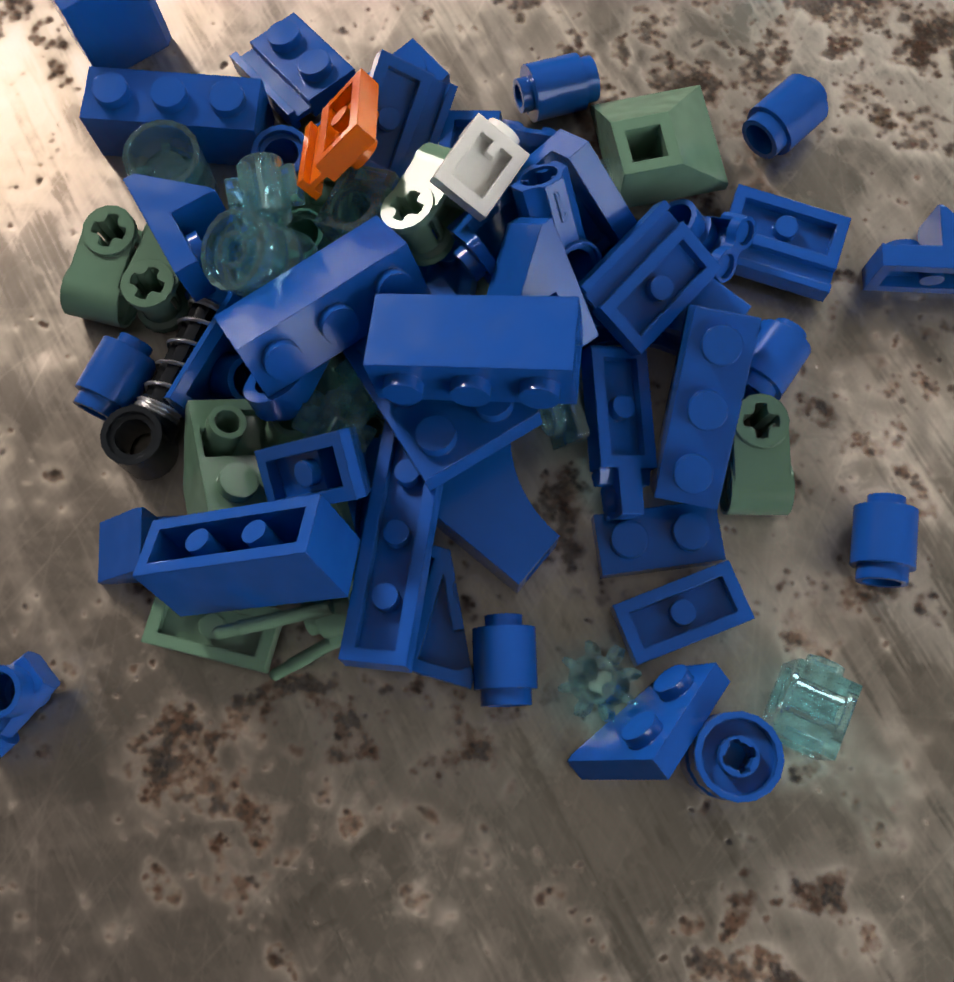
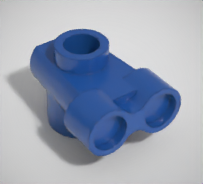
M678 199L668 203L671 206L668 211L678 223L684 221L722 267L714 279L721 283L729 281L736 270L740 252L748 248L754 240L756 234L755 219L751 216L729 211L722 213L721 217L705 216L701 214L692 201L687 199Z
M32 651L24 653L10 665H0V759L19 742L18 731L39 708L49 701L51 694L60 686V681L42 656Z

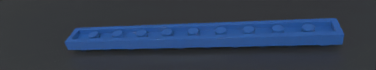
M450 110L440 136L439 145L453 148L460 134L478 113L487 120L495 118L503 122L501 111ZM432 230L433 234L435 235L436 239L438 240V238H437V236H436L434 230ZM456 240L451 251L444 259L433 265L418 266L426 284L442 275L456 295L476 294L477 282L468 275L453 255V252L460 247ZM384 422L338 659L345 666L412 673L443 484L432 491L428 490L386 422Z

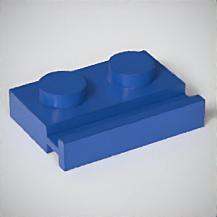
M294 12L283 20L274 23L267 31L250 41L251 50L242 56L236 51L230 55L233 65L241 77L262 79L271 107L289 126L296 129L302 127L299 120L309 113H312L315 117L322 113V109L356 74L355 69Z
M382 49L376 54L369 74L379 84V117L376 133L378 144L370 159L358 170L368 173L370 178L377 182L397 184L410 166L416 151L423 144L428 142L438 144L458 86L452 83L446 84L434 78V74Z
M738 184L729 212L753 217L756 221V234L751 245L740 252L734 275L823 302L830 293L833 273L837 269L851 218Z
M666 200L653 205L578 283L584 299L592 307L591 312L630 356L641 355L722 269L720 264L684 221L678 223L668 211L671 206Z

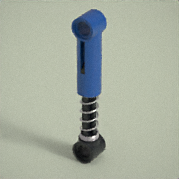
M271 126L260 132L253 142L251 149L253 165L228 210L232 222L216 232L207 249L215 264L205 270L217 291L196 303L188 291H185L184 295L188 300L190 310L186 317H181L177 320L179 331L175 338H170L166 341L168 352L164 359L155 362L157 373L153 381L144 383L146 394L143 393L141 396L136 397L137 401H134V404L121 407L111 413L103 423L100 440L105 454L137 479L147 481L159 479L169 473L176 464L179 456V445L176 436L180 430L177 423L180 422L179 418L182 416L164 397L227 294L234 292L241 298H244L254 292L277 248L276 230L295 189L304 134L292 126ZM294 163L287 169H277L283 164ZM151 433V441L147 448L138 454L131 455V446L136 438L143 434Z

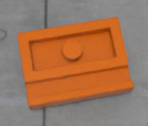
M362 68L322 109L320 125L316 126L310 121L305 127L297 186L314 200H317L322 195L323 183L326 177L335 182L349 167L358 170L370 159L377 147L379 84Z

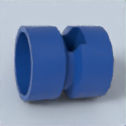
M744 711L709 715L681 759L680 769L688 783L703 795L736 803L756 801L769 794L781 779L785 762L783 746L773 727L757 715Z

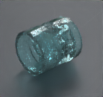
M155 120L141 125L131 133L123 147L122 162L128 176L136 173L213 188L219 195L220 190L208 162H206L198 140L185 125L173 120Z
M230 208L219 214L208 226L202 240L200 259L203 273L210 284L222 291L246 297L318 252V247L310 236L279 222H274L244 208Z

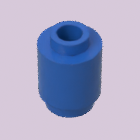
M576 52L523 64L520 69V77L513 80V94L516 106L521 114L527 112L530 120L534 123L586 110L588 103L596 102L600 97V78L594 59L590 55L580 57Z
M791 74L749 111L747 121L742 126V134L749 148L764 159H772L776 155L788 153L826 119L828 115V102L824 87L818 80L802 74Z
M786 318L761 320L743 399L749 395L759 393L771 395L778 400L781 399L811 354V347L806 340V333L797 323Z
M120 332L117 339L103 336L75 384L79 392L73 403L103 421H106L111 413L121 407L134 404V401H137L136 397L141 396L145 391L144 383L151 381L157 370L155 361L150 358L153 349L142 340L125 332Z
M872 493L867 495V502L853 506L849 565L856 569L855 581L857 583L884 588H900L909 585V573L916 571L919 509L906 504L905 496L895 493Z
M498 613L485 615V626L472 629L474 691H480L481 707L531 706L532 690L538 689L536 627L523 625L522 614Z

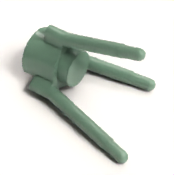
M352 579L349 595L346 598L303 602L300 607L217 626L213 629L212 635L216 639H223L301 621L304 622L310 635L321 634L324 637L323 640L289 658L286 662L270 671V678L277 681L332 650L341 647L354 580Z

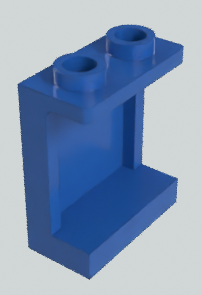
M559 129L530 154L519 172L533 164L540 165L552 161H558L567 165L585 238L597 246L600 253H602L609 246H615L637 221L589 141ZM516 176L485 219L479 222L467 211H464L446 227L460 245L453 252L454 257L475 282H478L483 277L490 284L507 223L519 217L510 187L515 182Z

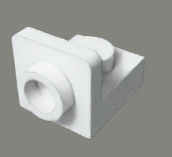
M478 113L460 134L458 141L429 182L480 222L488 216L530 154L518 145L520 143L519 137L508 125L495 118L487 120Z

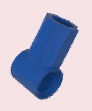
M558 161L540 165L533 164L518 172L515 182L510 186L519 217L553 219L579 283L602 259V255L598 247L585 238L568 166Z

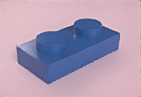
M683 503L644 508L645 514L643 516L626 521H605L604 513L595 514L591 519L600 579L715 565L726 560L717 509Z
M729 560L612 605L610 608L634 667L755 619Z

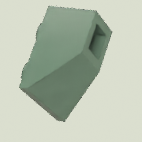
M700 85L591 105L590 112L604 167L629 208L657 203L663 200L668 201L725 190L729 183Z
M246 399L188 400L185 406L183 493L187 515L268 502L254 451L318 435L310 399L299 415L286 421H265L260 419Z

